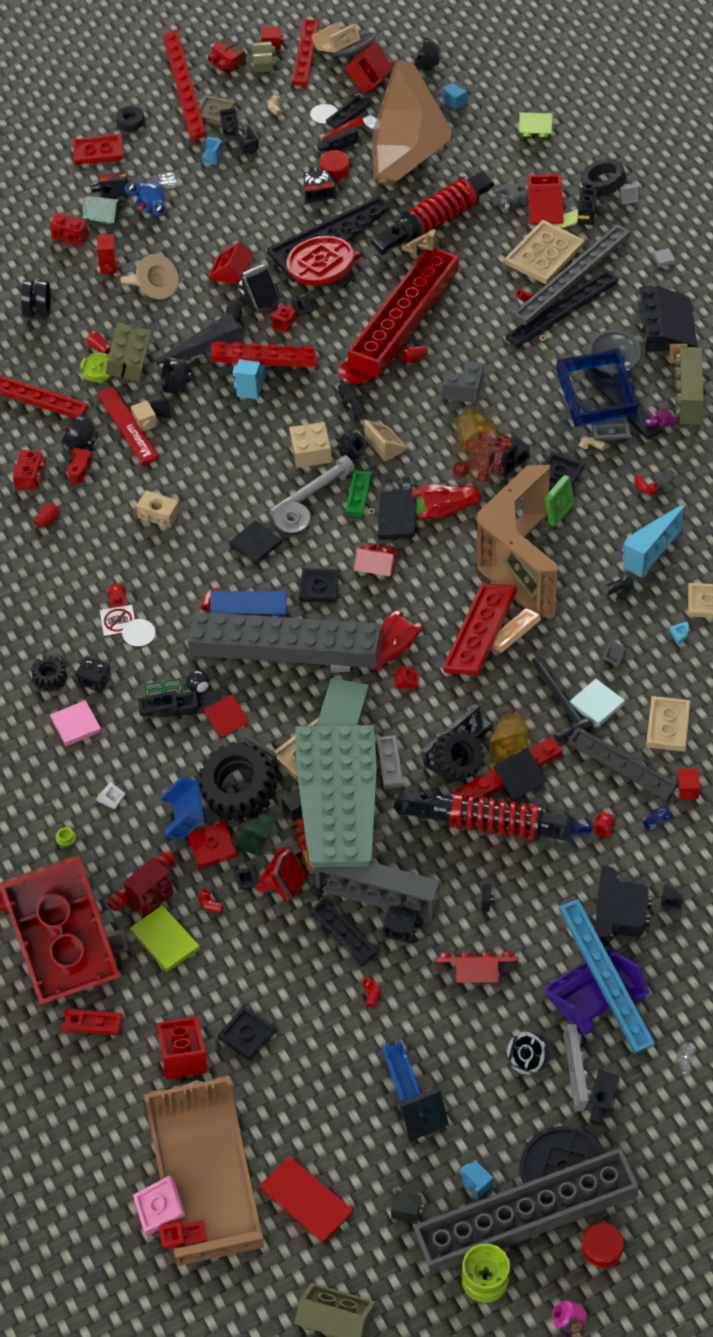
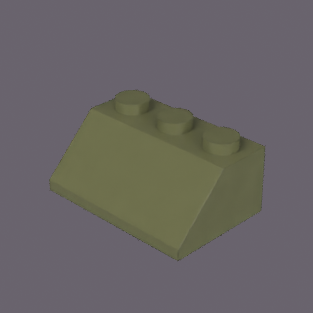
M311 1283L299 1300L295 1324L305 1330L322 1332L323 1335L328 1337H364L375 1301Z

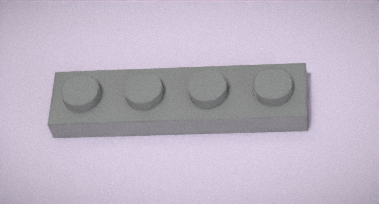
M568 1024L563 1037L575 1111H584L587 1103H589L590 1090L586 1088L587 1071L583 1069L584 1053L580 1051L581 1034L577 1032L576 1024Z

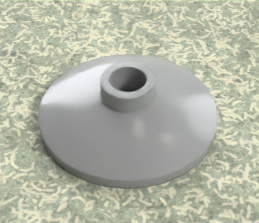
M287 501L277 506L273 519L275 525L280 530L287 533H298L308 526L310 513L301 503Z

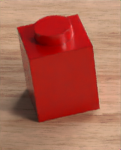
M261 27V42L271 41L272 46H275V50H281V43H284V34H281L280 27Z
M698 768L678 769L677 789L679 800L691 801L699 799L700 782Z

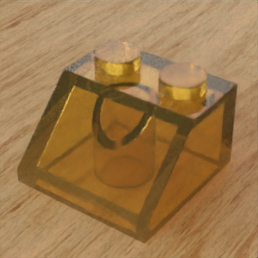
M470 407L454 419L459 443L464 449L472 452L489 450L490 440L498 436L494 420Z
M520 712L510 713L500 718L490 738L491 764L505 760L528 747V728Z

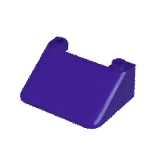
M606 950L633 1002L642 1000L650 991L640 966L612 950ZM586 961L546 985L543 990L546 997L568 1023L576 1024L577 1032H580L582 1036L593 1031L591 1020L610 1008Z

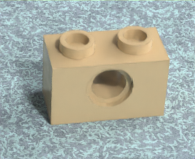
M147 490L136 505L138 518L169 528L172 527L180 513L178 500Z

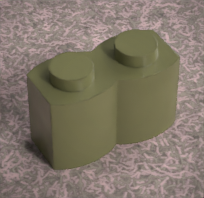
M271 41L252 42L254 73L272 72L273 67L276 66V59L272 57L275 56V46H272Z

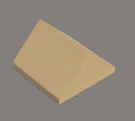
M369 420L364 422L365 440L384 461L407 450L408 447L387 425Z

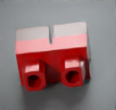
M226 37L213 45L212 52L207 55L210 64L218 62L217 67L221 72L227 69L233 72L235 66L240 65L242 67L246 64L245 51Z

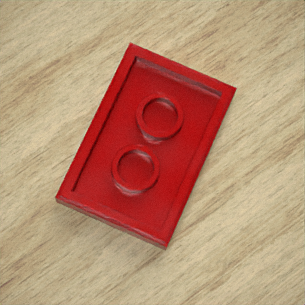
M121 134L72 139L75 165L124 160Z

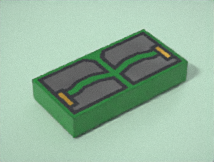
M182 678L144 683L145 697L176 690L177 694L184 693Z

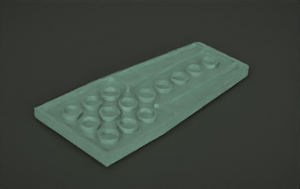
M374 725L295 726L297 781L309 866L312 868L370 866L372 861L376 789Z

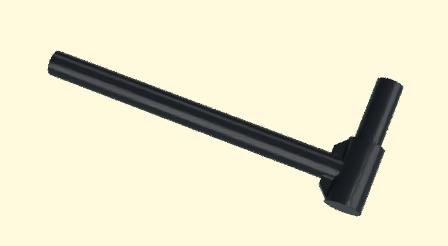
M534 657L531 662L573 720L571 728L554 735L556 741L558 742L572 736L576 727L585 731L593 728L592 721L589 718L579 717L538 657Z

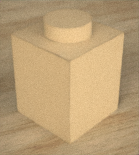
M148 401L131 406L132 416L142 432L157 427L156 415Z

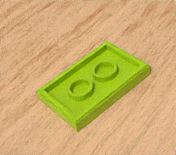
M163 905L130 927V932L166 972H169L200 950V946Z

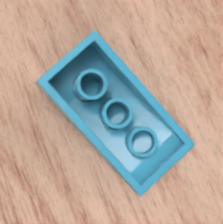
M680 505L635 532L631 538L626 539L623 545L625 549L622 557L624 569L641 578L646 574L681 532L684 506Z

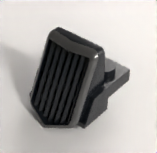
M265 264L242 273L241 281L233 285L234 290L243 298L244 304L251 311L255 309L258 311H271L278 303L279 298H281L278 287L272 279L268 266Z

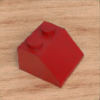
M240 242L234 244L218 254L207 278L228 284L241 281V274L246 272L252 264L251 260L254 254Z

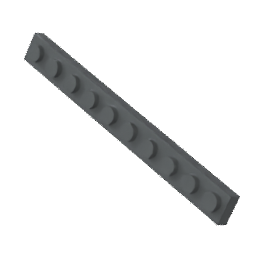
M618 224L615 225L513 313V319L527 326L628 239L631 231Z

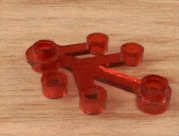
M482 430L478 433V439L483 442L488 441L493 445L488 448L477 444L473 439H467L464 444L465 448L480 452V454L467 462H456L453 472L457 476H466L472 467L482 462L480 471L477 474V480L485 483L489 480L487 471L492 455L496 453L494 462L490 466V471L493 474H500L503 469L501 465L503 453L509 450L511 441L507 435L500 434L495 437L490 435L488 431Z

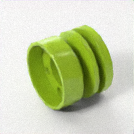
M479 1244L472 1247L465 1254L462 1262V1286L470 1298L481 1303H491L504 1295L509 1284L510 1264L506 1253L498 1246ZM484 1275L488 1276L487 1280L483 1279Z

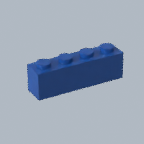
M211 591L210 613L283 617V615H287V592Z

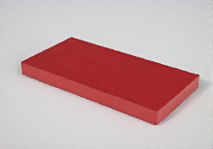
M290 1156L259 1185V1189L322 1244L353 1214V1210Z

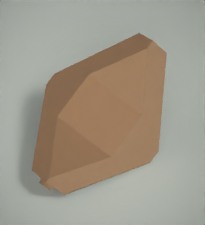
M399 60L394 64L373 129V181L383 185L390 184L395 186L399 179L451 139L452 129L414 64Z

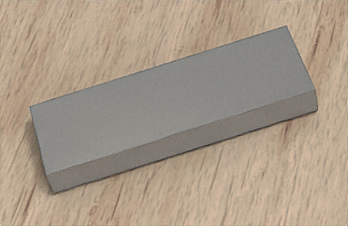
M396 735L376 737L384 789L404 787Z

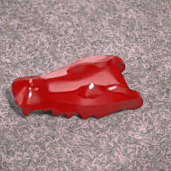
M432 484L425 485L411 492L413 498L422 496L426 511L418 514L419 521L445 519L453 513L456 514L464 510L465 507L478 505L481 500L480 492L474 485L449 487Z
M396 610L389 615L382 624L383 643L378 668L370 669L379 672L387 661L391 662L394 658L397 659L400 653L404 654L412 646L419 633L422 632L424 625L420 622L413 625L402 618L404 613L400 610Z

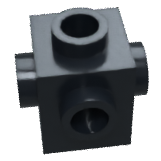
M358 432L349 435L346 433L339 439L340 442L336 449L342 457L346 455L350 459H357L363 454L368 444Z

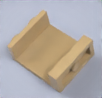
M335 23L311 35L316 50L337 52L361 39L356 24L341 30L339 23Z

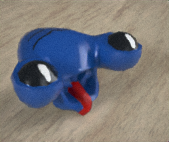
M136 182L126 184L124 188L125 193L138 196L136 206L139 212H149L153 209V214L156 217H161L166 213L164 190L160 184H138Z

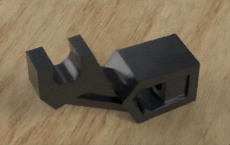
M350 382L337 385L340 398L345 404L350 403L354 417H357L358 421L364 420V411L357 400L358 396L355 387Z

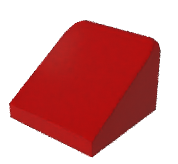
M403 666L396 671L395 688L411 689L419 687L418 671Z

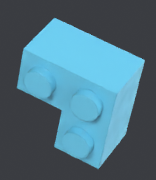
M239 359L237 366H234L233 376L235 377L234 388L237 390V396L258 399L266 377V365Z

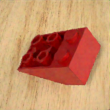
M376 41L345 66V69L362 93L378 85L393 68Z
M561 174L528 175L527 193L530 225L539 224L542 220L551 224L564 223Z

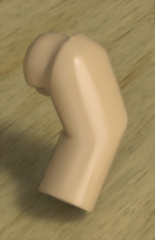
M273 95L268 102V109L275 116L279 117L282 114V110L278 107L280 97Z
M582 437L579 443V447L585 450L591 445L604 451L607 443L601 440L594 441L593 437Z

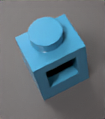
M451 83L443 88V101L454 110H457L468 103V91L466 89L462 90L454 83Z
M476 1160L470 1165L466 1164L461 1168L459 1173L462 1175V1183L466 1189L474 1191V1198L477 1201L493 1188V1177Z

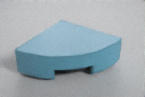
M687 621L671 626L669 629L677 645L684 642L688 636L689 625Z

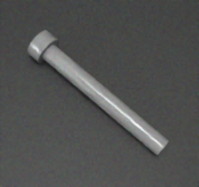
M344 455L338 459L336 466L269 510L270 515L273 517L275 509L281 503L287 501L300 503L340 475H348L353 472L355 467L350 458Z

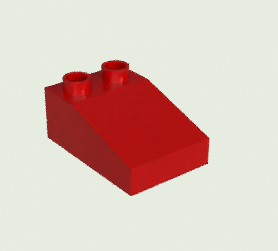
M80 855L1 881L0 889L40 1005L120 977Z

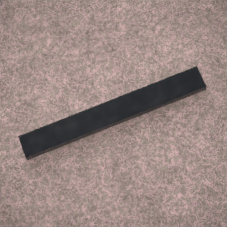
M605 270L545 309L527 326L522 324L505 335V340L518 349L619 283V278L610 271Z

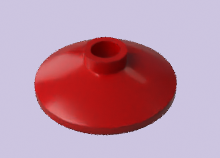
M348 361L342 363L338 368L339 378L351 384H362L372 377V375L348 367Z

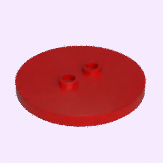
M319 236L310 238L298 244L289 253L287 269L289 275L299 283L314 286L329 284L339 280L351 270L355 260L354 252L347 241L338 237Z

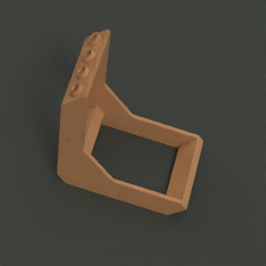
M527 465L477 513V570L494 584L516 585L518 591L514 600L522 607L538 613L540 618L555 617L557 564L525 539L548 516L544 498L549 493L550 465ZM523 496L522 515L516 520L515 503ZM509 551L513 552L538 573L536 599H531L503 562Z

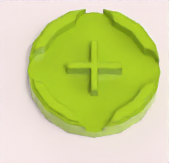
M100 352L92 353L89 357H85L80 363L82 376L92 382H102L109 379L111 375L105 374L109 355Z

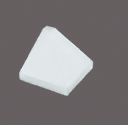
M109 782L96 800L115 809L126 793L112 782Z

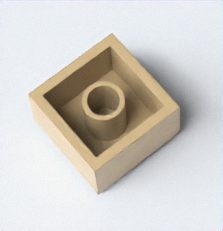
M325 422L289 427L290 442L296 468L332 463L331 447Z

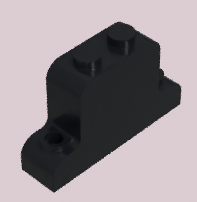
M609 866L601 867L594 929L603 947L610 943L614 934L633 937L642 936L645 926L649 927L651 914H647V909H651L652 897L648 896L649 890L645 885L619 882L617 871Z

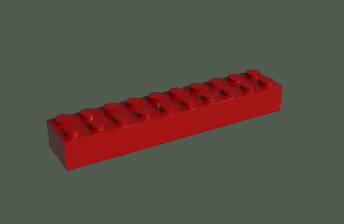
M435 247L433 251L425 249L347 351L348 367L377 378L380 377L458 273V255Z

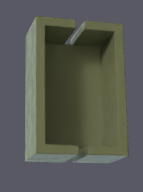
M117 322L105 374L121 378L123 364H126L124 379L140 382L151 330L140 327L133 329L131 325Z

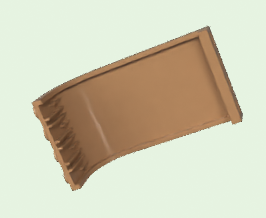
M217 1077L207 1082L198 1081L188 1086H174L168 1090H155L145 1094L144 1098L160 1180L169 1175L174 1178L185 1213L183 1218L175 1222H181L182 1225L203 1220L207 1236V1242L173 1248L176 1265L182 1266L264 1248L230 1077Z

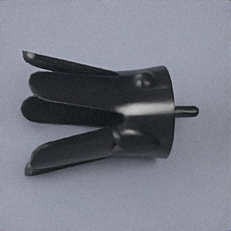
M623 575L619 580L607 584V586H614L608 591V595L622 589L615 599L618 601L628 589L633 587L632 578Z

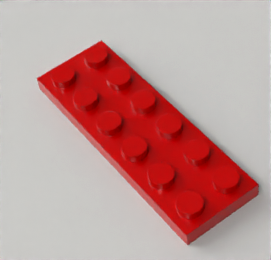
M222 341L211 343V362L238 364L240 359L259 362L260 365L317 368L316 348L311 346H303L302 348L293 345L282 347L275 344L262 346L258 343L243 345L240 342L225 344Z
M481 584L442 667L444 673L479 676L518 591L516 585Z

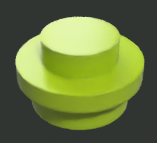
M61 828L56 834V842L62 847L71 846L76 840V835L70 828Z

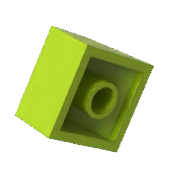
M520 113L519 133H522L523 137H532V134H539L538 137H548V134H552L553 113Z

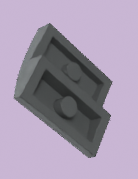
M626 415L591 417L590 424L594 441L631 439Z

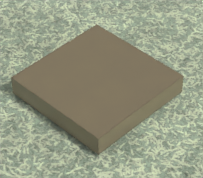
M205 95L199 105L203 122L221 126L220 110L234 108L235 101Z

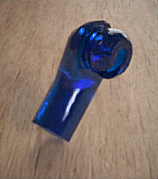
M661 807L652 810L643 821V824L647 828H651L659 818L662 817L664 821L671 819L673 814L669 811L668 807Z
M571 817L573 820L572 834L592 832L591 823L580 824Z

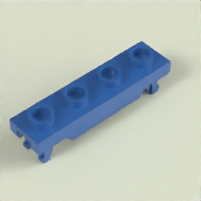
M398 1040L391 1047L389 1044L382 1046V1053L399 1103L421 1094L402 1041Z

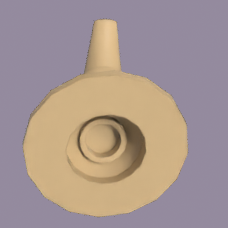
M150 254L142 258L137 265L136 275L121 277L122 284L139 286L141 291L148 297L156 300L166 299L173 295L179 281L174 264L167 257L159 254Z

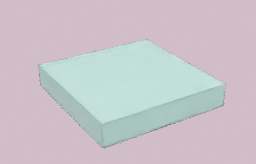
M597 679L593 680L570 700V704L575 710L589 718L598 727L622 707L625 702L624 699Z

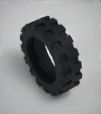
M616 159L598 160V162H593L590 166H587L585 171L581 173L583 187L584 183L594 184V188H597V197L617 192L616 190L620 189L626 182L624 166L620 161L617 162ZM601 174H615L612 178L603 182L592 181Z

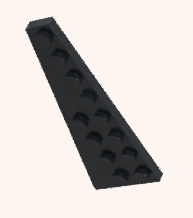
M377 196L267 248V254L294 283L296 281L289 275L287 269V257L298 244L319 236H334L348 242L389 210V204L381 196Z

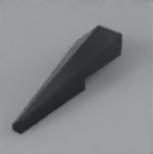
M228 313L155 359L156 364L159 365L163 364L164 361H168L166 358L181 360L210 353L211 343L217 341L225 342V344H232L234 342L243 344L240 328L231 313Z

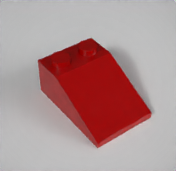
M198 1016L156 1023L166 1080L208 1073L206 1051Z

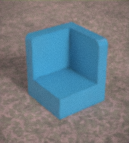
M207 137V149L202 156V162L218 165L224 155L222 140Z

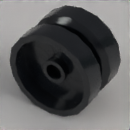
M23 280L21 286L23 317H34L36 313L39 317H49L51 311V287L49 280H38L37 284H35L34 280Z

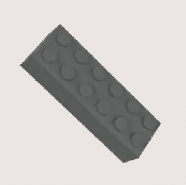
M371 861V865L368 867L315 868L316 889H320L327 881V884L322 888L326 893L389 910L390 906L407 908L410 911L418 912L419 919L433 922L440 903V881L430 876L424 877L412 871L406 872L393 866L378 864L375 861Z

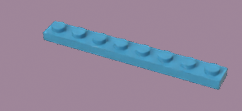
M579 899L561 905L559 911L634 1054L653 1047L655 1043Z

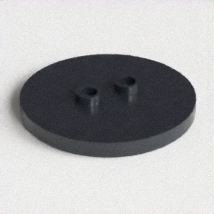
M556 1126L545 1129L535 1135L523 1150L520 1159L522 1184L605 1154L600 1143L591 1134L582 1129L571 1126Z

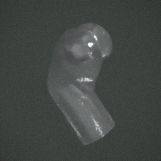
M683 1044L676 1058L683 1074H689L693 1070L688 1059L696 1053V1046L694 1044Z

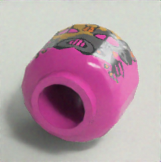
M565 1300L557 1304L552 1312L554 1325L568 1334H576L586 1325L585 1309L571 1301Z

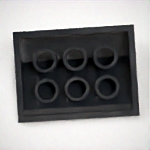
M658 286L639 287L638 304L645 352L669 351L670 344H687L688 347L698 348L690 296Z

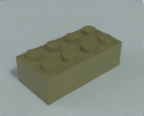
M680 347V353L676 355V365L678 367H675V377L678 378V380H675V390L678 392L675 396V403L679 405L676 406V417H679V424L701 425L704 402L702 348Z

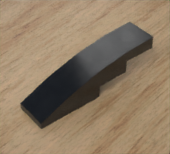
M176 690L146 696L138 698L140 716L153 717L205 713V708L219 702V695L217 691L198 695L197 691L177 694Z

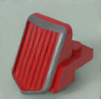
M285 846L277 850L255 886L259 893L274 889L286 901H292L298 894L307 878V874L292 851L291 846Z

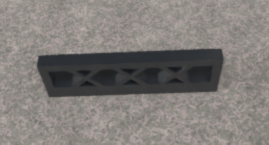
M473 705L439 736L460 727L461 730H468V734L474 733L475 739H481L492 729V724L481 717L479 706ZM439 736L421 750L424 766L436 774L438 770L437 768L433 769L432 765H434V762L430 761V757L433 754L429 756V753L434 748L432 744L434 741H437ZM453 745L451 756L455 762L463 753L457 746Z

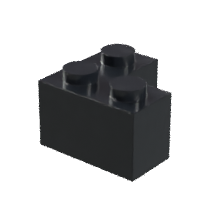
M500 433L489 442V467L502 477H506L529 459L530 446L515 435L509 438Z

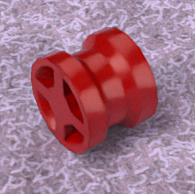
M113 584L108 588V599L111 606L121 607L127 603V592L124 585Z
M600 812L596 817L597 822L593 824L592 830L601 837H609L612 833L611 828L616 824V819L608 813Z

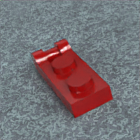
M66 1009L64 1011L65 1022L61 1026V1031L64 1033L79 1032L119 1036L122 1013Z

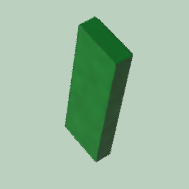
M354 470L345 515L364 516L372 472Z

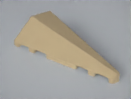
M433 229L403 245L401 250L417 255L418 249L433 251L434 247L437 248L439 243L436 230Z

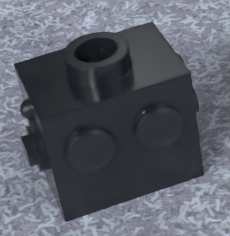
M85 656L75 673L77 685L100 693L112 676L110 664Z
M390 906L387 916L383 920L384 937L412 943L414 934L418 931V912L410 911L407 908Z

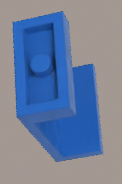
M181 776L160 796L161 801L173 804L175 820L164 829L165 837L182 841L204 821L197 780Z

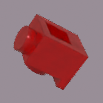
M280 305L276 312L271 314V327L287 333L297 320L294 307L291 305Z

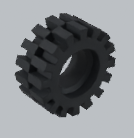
M49 655L48 659H46V656H43V660L37 659V663L34 662L33 667H31L34 685L39 690L42 688L44 692L49 689V692H53V688L59 690L58 686L63 687L67 681L65 664H63L62 659L59 660L56 656L54 659L52 655ZM46 671H56V674L53 676H42Z

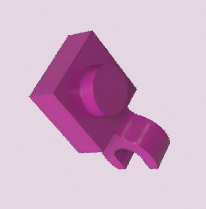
M664 409L650 412L649 415L652 418L646 420V423L650 427L660 425L664 428L675 426L677 419L670 411Z

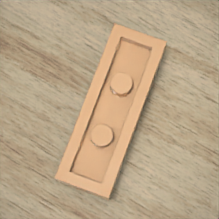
M525 608L499 630L492 648L501 653L541 620L540 615Z

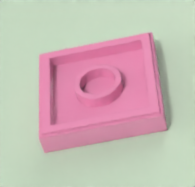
M86 700L50 714L51 720L65 746L101 732V728Z
M170 1175L133 1195L144 1234L148 1236L158 1231V1226L173 1223L185 1216L174 1178Z

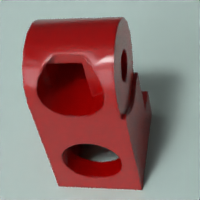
M74 447L72 451L73 462L67 467L69 481L73 484H79L85 479L93 463L91 451Z

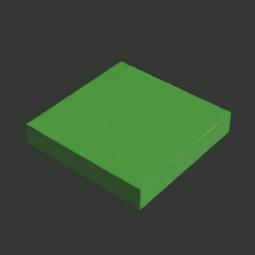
M566 475L558 481L544 498L551 526L555 527L575 504L570 477Z

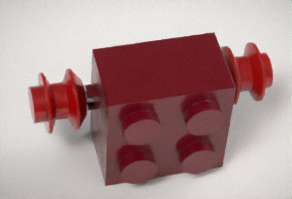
M162 851L161 858L153 857L123 882L125 891L115 890L114 897L108 896L107 904L111 910L122 912L121 907L123 905L126 907L131 906L138 914L145 918L148 914L155 911L163 901L169 900L174 892L168 867H175V857L170 852Z

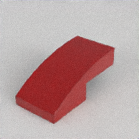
M203 1220L182 1225L181 1222L158 1226L163 1249L181 1248L207 1242Z

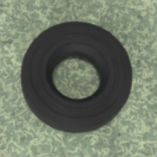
M126 106L116 113V123L122 130L134 131L144 125V112L139 107ZM128 116L136 117V119L132 121L124 120V118Z

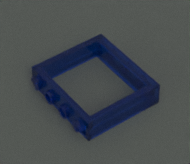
M619 348L557 360L556 373L574 427L637 415V409L640 407L638 403L639 398L635 397V387L633 382L630 383L629 369L625 368V358L621 356ZM614 364L627 404L581 412L568 372Z

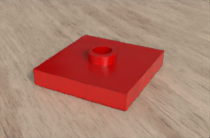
M225 821L192 831L187 836L199 869L237 857V852Z

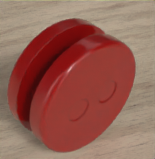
M328 151L319 159V170L326 169L333 181L344 179L350 172L349 157L341 151Z
M604 1222L595 1223L587 1228L582 1238V1253L591 1265L599 1268H608L615 1265L622 1257L624 1239L618 1228Z

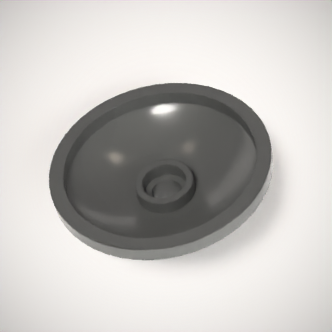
M374 32L360 33L361 39L337 52H332V54L344 58H355L376 40V34Z
M621 330L600 332L592 338L588 346V357L591 363L600 371L609 374H622L632 370L638 364L641 356V348L638 341L631 334Z

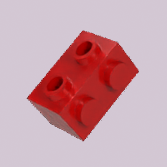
M56 212L49 223L53 239L82 246L89 236L87 220Z
M21 449L13 473L15 488L37 489L38 483H41L42 470H45L46 459H43L42 451Z

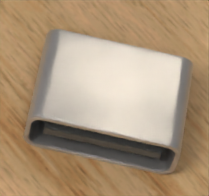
M369 115L363 119L364 124L361 126L370 133H373L377 119Z

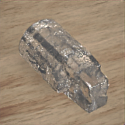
M173 172L148 177L147 183H158L162 188L177 187L176 174Z

